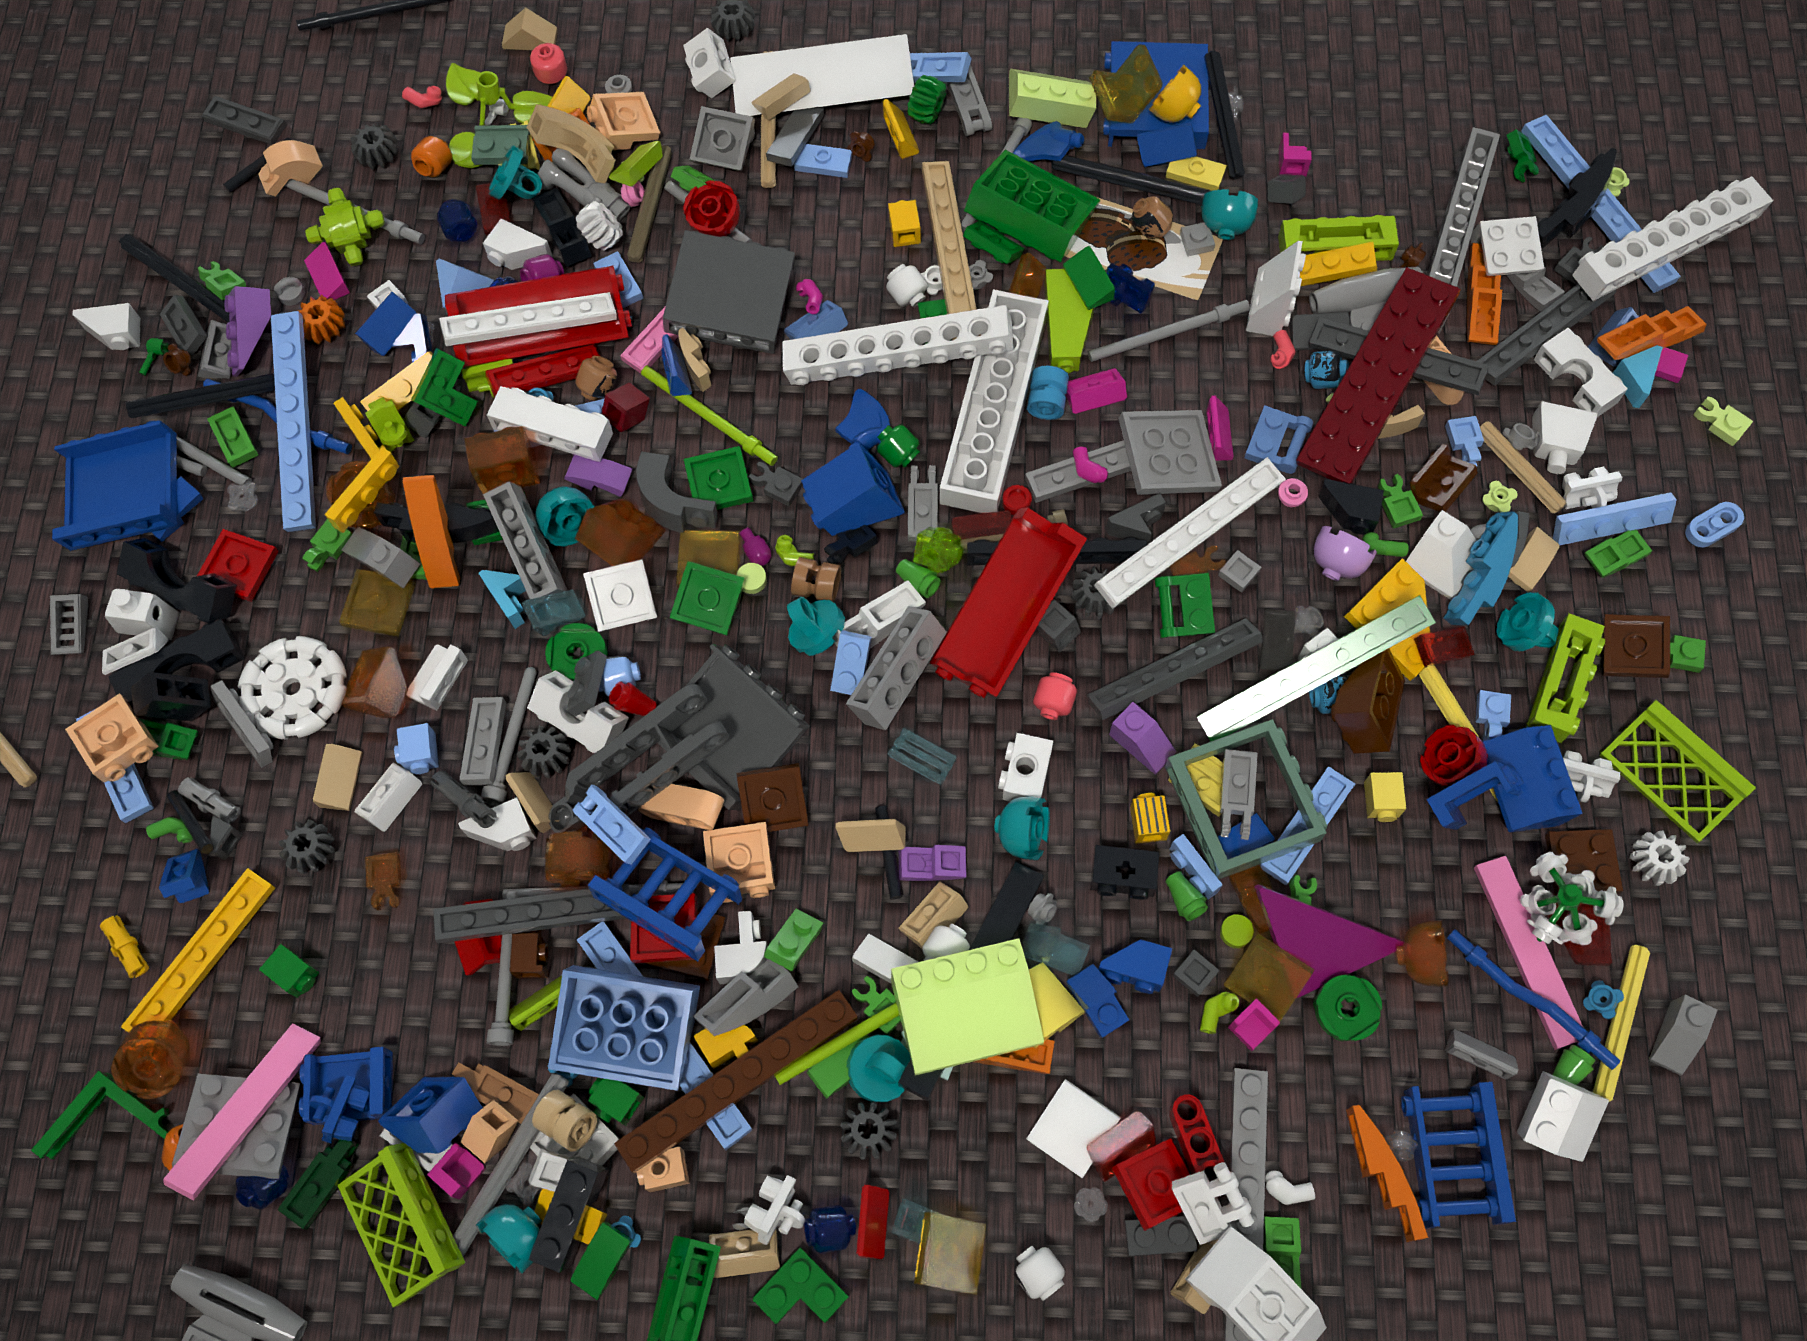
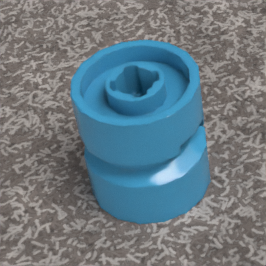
M1040 366L1033 370L1030 385L1031 391L1027 410L1032 416L1045 420H1054L1063 416L1066 401L1065 394L1067 393L1069 375L1066 371L1055 366Z

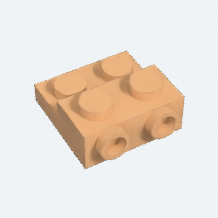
M644 92L593 94L591 104L587 107L588 121L595 123V129L614 146L613 150L631 149L634 141L658 140L660 131Z
M120 693L65 729L92 774L104 783L121 779L126 773V768L135 762L143 763L148 761L153 755L152 751L159 747L146 726L134 715V711L126 698Z
M766 822L703 831L708 869L720 876L726 874L735 879L739 884L741 894L750 893L751 898L768 896L769 890L775 889ZM709 887L711 896L714 894L716 890ZM726 898L723 903L733 901L729 898Z

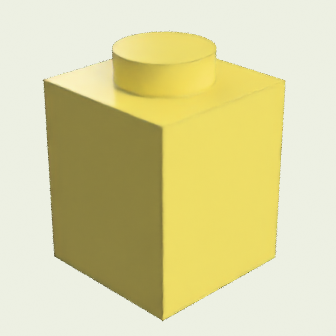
M1370 773L1364 781L1367 818H1377L1379 822L1397 820L1406 810L1403 773Z

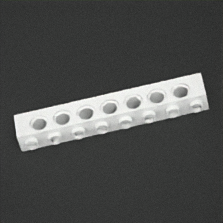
M1752 176L1741 182L1735 180L1721 192L1715 190L1700 202L1695 200L1680 212L1677 210L1672 211L1660 222L1654 220L1641 231L1636 232L1634 230L1628 233L1617 243L1615 241L1609 242L1595 254L1593 251L1587 253L1578 261L1579 267L1572 276L1592 301L1759 218L1773 200Z
M1007 305L782 341L783 372L791 385H805L819 380L832 381L838 377L845 376L857 377L864 373L876 371L888 372L902 367L915 368L921 364L945 363L948 360L959 358L972 359L978 355H997L1005 351L1014 350L1012 319Z

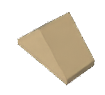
M524 8L505 25L502 48L533 50L536 46L543 43L556 44L558 29L555 25L531 10Z

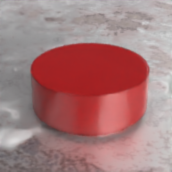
M1012 485L1004 491L1002 505L1009 514L1015 515L1018 509L1027 507L1030 509L1032 496L1026 487Z

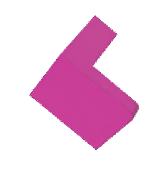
M1283 133L1279 145V175L1293 174L1306 177L1312 160L1311 151H1307L1305 146H1289V133Z
M1256 998L1228 1028L1252 1052L1280 1022Z
M454 1143L427 1175L447 1194L460 1200L485 1171L486 1166L464 1146Z

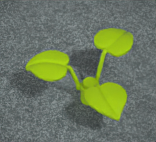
M451 63L446 77L447 94L452 101L461 105L471 104L475 99L480 101L479 126L485 125L486 105H494L500 96L508 108L514 110V118L522 124L526 120L529 123L536 104L548 106L552 99V96L539 92L522 91L513 96V103H511L505 94V89L499 88L498 77L495 73L490 71L480 73L463 68L455 63ZM472 132L456 134L449 143L452 159L458 166L466 168L482 166L474 165L471 158L473 138L475 136Z

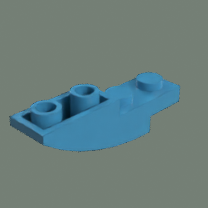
M1514 511L1493 515L1486 523V530L1481 538L1471 547V554L1466 563L1474 568V570L1465 577L1464 586L1459 594L1450 601L1448 605L1449 610L1443 618L1451 625H1469L1480 607H1494L1508 578L1516 549L1518 515Z

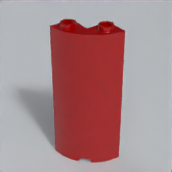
M613 265L445 295V307L448 317L610 292L617 313V320L453 345L455 356L457 359L465 362L463 367L627 338V327H632L629 310L623 311L619 292L625 291L622 275L615 274Z
M1028 507L1018 509L929 664L937 668L935 673L947 681L951 682L952 678H955L969 685L970 688L968 690L985 699L987 694L997 697L1087 538L1063 522L1051 523Z

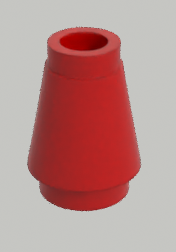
M618 682L609 694V703L613 705L615 710L645 716L656 708V701L652 700L630 682H627V684Z

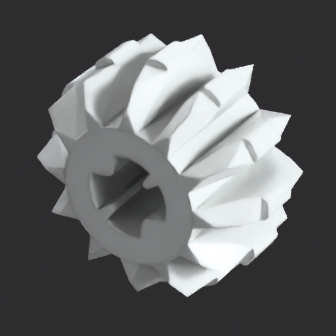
M593 201L580 210L576 216V225L581 230L582 236H585L588 243L591 242L597 249L600 248L605 251L611 248L623 235L622 226L617 221V217L612 214L611 209H607L602 203L599 204Z
M1663 830L1657 831L1654 835L1651 832H1647L1641 836V840L1633 843L1632 847L1635 851L1630 854L1629 859L1637 862L1632 871L1638 872L1641 870L1643 872L1642 881H1648L1652 878L1654 885L1660 886L1664 882L1672 884L1677 881V876L1681 877L1685 874L1686 868L1683 865L1688 863L1690 858L1681 854L1685 850L1686 845L1677 846L1675 844L1676 835L1666 838Z

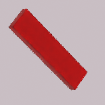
M590 344L486 370L485 377L495 398L500 386L509 389L519 388L525 392L533 388H541L576 379L581 363L587 358L600 355L595 344Z

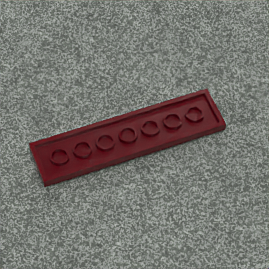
M1406 267L1296 459L1297 465L1330 480L1353 484L1458 298L1460 288Z

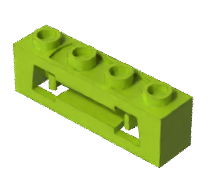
M1383 215L1372 217L1348 216L1345 218L1321 217L1302 220L1293 218L1283 220L1278 235L1280 253L1297 241H1303L1301 251L1309 252L1315 250L1314 253L1373 242L1374 248L1377 251L1375 252L1376 261L1393 260L1399 245L1395 216Z
M1570 613L1559 624L1556 645L1551 648L1526 728L1551 725L1556 741L1562 743L1569 735L1573 736L1576 733L1580 724V718L1576 717L1578 710L1584 707L1589 695L1585 687L1587 681L1591 682L1597 670V665L1593 664L1595 656H1599L1605 644V638H1602L1605 626ZM1582 651L1579 660L1573 666L1563 700L1554 698L1549 704V700L1558 690L1568 656L1575 659Z

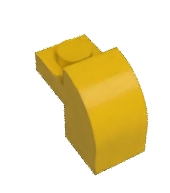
M746 1025L713 1036L706 1029L694 1035L695 1040L713 1069L734 1056L740 1058L749 1051L748 1047L758 1042L755 1034Z

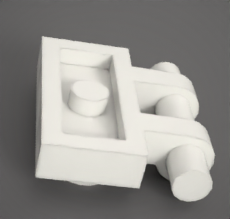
M1223 1162L1218 1163L1213 1168L1217 1176L1216 1180L1209 1182L1203 1170L1172 1181V1190L1200 1245L1219 1239L1229 1227H1232L1231 1221L1238 1219L1242 1227H1249L1254 1223L1250 1213L1252 1208L1247 1198L1242 1197L1235 1174L1230 1172L1226 1163ZM1226 1194L1230 1203L1222 1207L1217 1197Z

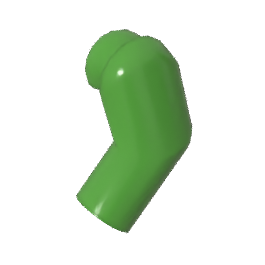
M1375 532L1366 533L1363 536V541L1370 545L1368 552L1376 550L1378 555L1405 557L1408 553V544L1406 542L1379 540V535Z
M167 817L146 827L147 835L151 839L173 833L177 834L176 837L179 842L189 843L193 841L185 825L178 818Z

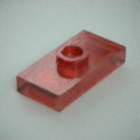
M491 183L476 186L483 230L486 236L490 234L500 219L511 223L506 192L499 200L490 196L488 193L490 192L489 187Z
M1465 627L1421 634L1414 638L1424 667L1466 659L1475 655Z

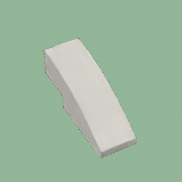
M906 581L861 607L858 615L844 622L843 630L871 636L870 648H872L891 634L908 606L921 609L925 606L926 602L912 584ZM839 629L832 637L837 647L841 633Z

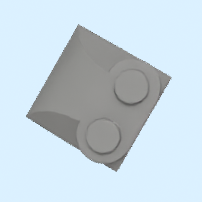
M701 106L689 160L742 172L749 144L755 136V119L752 116Z

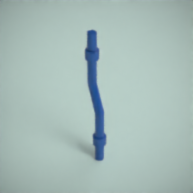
M206 379L203 387L220 383ZM249 395L228 400L231 402L239 401L262 409L277 424L276 407L267 399L256 395ZM310 430L311 442L316 447L324 450L333 449L347 455L351 452L352 445L350 443L338 440L332 434L321 430L318 432Z
M1456 929L1449 934L1447 939L1466 955L1464 959L1473 967L1478 966L1509 994L1552 1017L1578 1040L1577 1045L1585 1052L1594 1054L1611 1070L1620 1063L1621 1060L1600 1043L1601 1038L1591 1030L1586 1031L1556 1003L1516 983L1486 957L1488 953L1479 945L1474 946Z

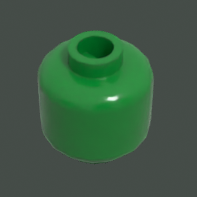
M899 424L894 428L888 425L877 437L881 441L877 446L878 453L893 467L902 465L905 468L920 452L918 449V438L904 425Z

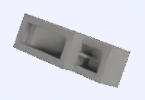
M767 959L749 977L741 971L693 1017L713 1036L726 1033L763 1015L798 988V985L788 970Z

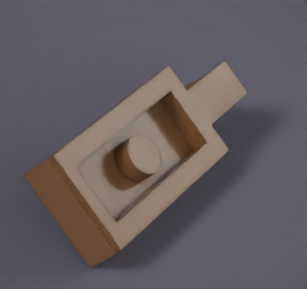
M458 1062L452 1073L456 1077H465L478 1101L487 1105L492 1100H495L513 1115L520 1124H522L539 1096L536 1092L486 1065L478 1064L476 1069L472 1070Z

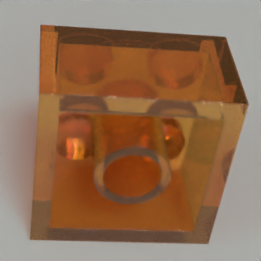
M523 426L506 427L501 431L478 433L473 437L464 438L469 470L482 494L509 481L521 486V488L540 484L535 452Z

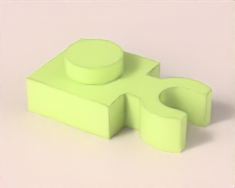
M1707 397L1702 403L1709 411L1699 407L1693 414L1700 421L1712 423L1708 430L1731 446L1735 445L1753 422L1730 405L1724 410L1721 409L1718 402L1712 397Z

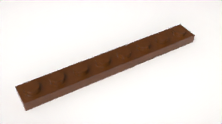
M836 991L614 1143L631 1172L633 1174L849 1026L858 1019V1016L841 991Z

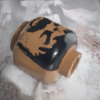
M1156 196L1142 198L1135 203L1131 221L1145 237L1149 239L1160 238L1171 229L1173 214L1163 201Z
M592 356V358H587L581 363L575 384L582 391L581 395L595 401L597 398H605V394L612 391L617 378V372L613 368V363L601 356Z

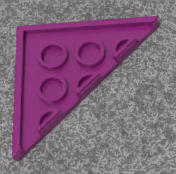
M1262 885L1254 886L1290 991L1295 998L1320 988L1331 978L1339 975H1348L1406 947L1405 942L1396 937H1391L1368 926L1311 906Z

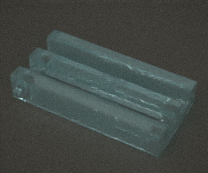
M905 728L902 729L899 738L895 740L894 746L888 752L890 758L939 785L943 784L957 760L955 755ZM905 740H908L911 743L941 758L942 760L946 761L947 764H944L943 762L933 758L932 756L924 753L923 751L913 747L912 745L906 743ZM901 748L941 770V774L932 771L898 751Z

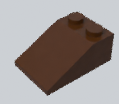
M1389 648L1362 662L1338 690L1336 702L1331 707L1332 719L1339 725L1344 741L1348 742L1354 754L1390 752L1405 679Z

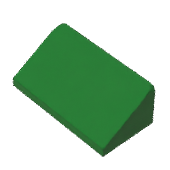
M1090 245L1083 248L1063 264L1064 270L1088 310L1114 300L1115 287Z

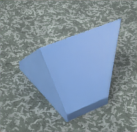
M440 258L436 260L443 308H446L445 295L504 285V283Z

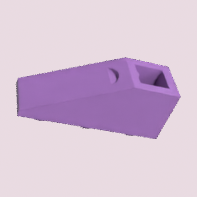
M234 286L231 292L225 296V312H229L230 323L228 322L226 325V338L231 340V350L228 351L227 363L228 367H232V374L235 377L244 369L271 318L270 289Z

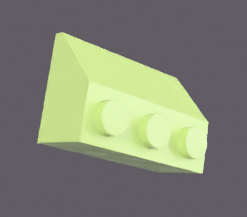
M1010 69L1009 116L1050 123L1057 121L1062 125L1081 128L1088 127L1096 110L1095 85L1083 80Z

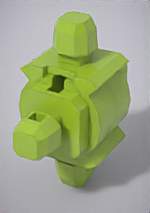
M340 188L330 189L328 191L330 205L323 207L325 215L319 216L321 226L315 225L305 230L307 240L311 244H319L326 240V243L331 248L335 247L340 254L344 253L346 261L351 266L361 265L363 262L361 249L368 247L366 239L372 238L369 228L377 229L385 224L383 213L379 210L367 211L365 215L360 206L355 207L351 200L347 201L344 192Z

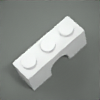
M1566 328L1544 343L1534 358V361L1552 380L1564 373L1574 374L1579 377L1583 385L1572 401L1581 410L1598 413L1597 417L1615 406L1628 389L1622 380L1604 365L1602 359L1595 355L1584 344L1583 340L1569 328Z
M556 670L539 677L527 707L537 714L539 719L551 723L560 729L565 736L574 738L585 745L586 749L592 753H596L623 733L629 718L628 716L615 710L614 707L606 702L590 708L586 714L581 713L578 716H574L566 711L569 701L568 692L573 685V681Z

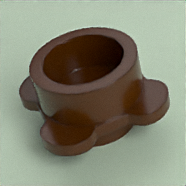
M854 131L850 134L851 143L847 146V149L851 150L852 155L861 157L863 161L868 162L872 158L870 153L875 146L874 140L868 133Z
M1420 242L1416 247L1410 245L1400 257L1403 263L1399 268L1418 266L1426 255V252L1421 249L1424 244L1423 242Z
M174 343L168 346L169 352H166L163 356L165 366L174 374L181 372L184 376L191 373L189 369L191 363L189 353L179 349Z

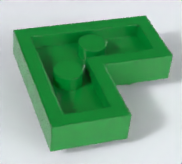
M436 348L411 400L463 426H466L478 402L453 389L465 362Z
M800 1247L752 1300L776 1325L800 1299L826 1323L849 1296Z

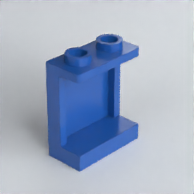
M1494 761L1426 800L1443 828L1457 830L1467 824L1458 808L1459 806L1499 784H1502L1507 793L1518 796L1524 793L1520 787L1524 781L1514 766L1510 767L1508 764Z
M373 1047L370 1048V1052L329 1056L307 1054L304 1056V1064H301L299 1072L300 1081L304 1084L303 1097L299 1100V1114L303 1117V1122L311 1125L326 1123L329 1113L325 1114L322 1122L313 1120L316 1109L309 1105V1101L312 1095L322 1096L326 1087L335 1089L332 1098L335 1101L346 1075L355 1077V1085L370 1091V1095L364 1112L346 1107L343 1116L357 1121L380 1119L392 1107L393 1052L389 1049Z

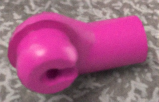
M804 279L803 282L797 283L796 290L797 292L800 291L799 295L801 297L808 296L806 311L810 314H817L821 307L823 294L813 280Z
M1077 447L1073 450L1076 472L1080 478L1092 483H1102L1107 479V469L1089 461L1086 447Z

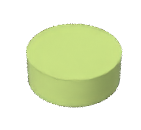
M757 563L744 564L739 568L736 575L746 579L742 591L748 594L762 591L767 583L766 572Z

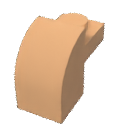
M286 140L271 145L263 152L267 163L261 168L258 175L266 194L276 197L289 179L309 184L323 165L315 146L300 141Z

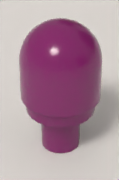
M749 527L743 529L739 534L745 542L742 546L744 553L751 563H757L761 566L766 565L772 556L769 546L760 535L754 536Z

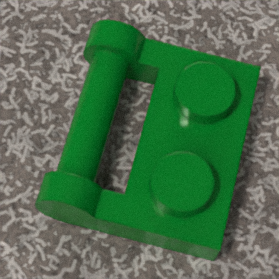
M1209 573L1154 578L1155 588L1159 589L1162 619L1160 638L1215 633ZM1172 586L1179 587L1183 627L1174 626L1170 588Z

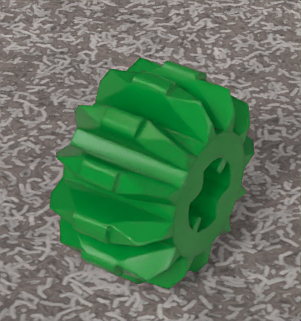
M922 75L916 80L915 86L912 87V93L909 96L908 115L923 124L933 123L944 104L946 85L936 77Z

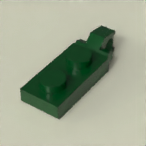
M339 1140L334 1148L328 1146L323 1152H319L279 1206L278 1211L302 1229L308 1230L338 1188V1184L349 1173L348 1170L353 1164L349 1160L359 1144L353 1140Z

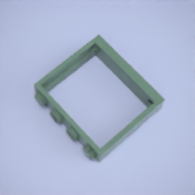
M1273 719L1173 755L1167 759L1165 769L1209 868L1218 879L1321 842L1326 834L1327 824L1321 812L1316 811L1312 803V791L1307 783L1303 784L1299 776L1300 767L1294 755L1290 756L1285 746L1287 744L1286 736L1280 727H1276ZM1265 737L1308 830L1227 859L1186 766L1225 752V749L1230 750Z

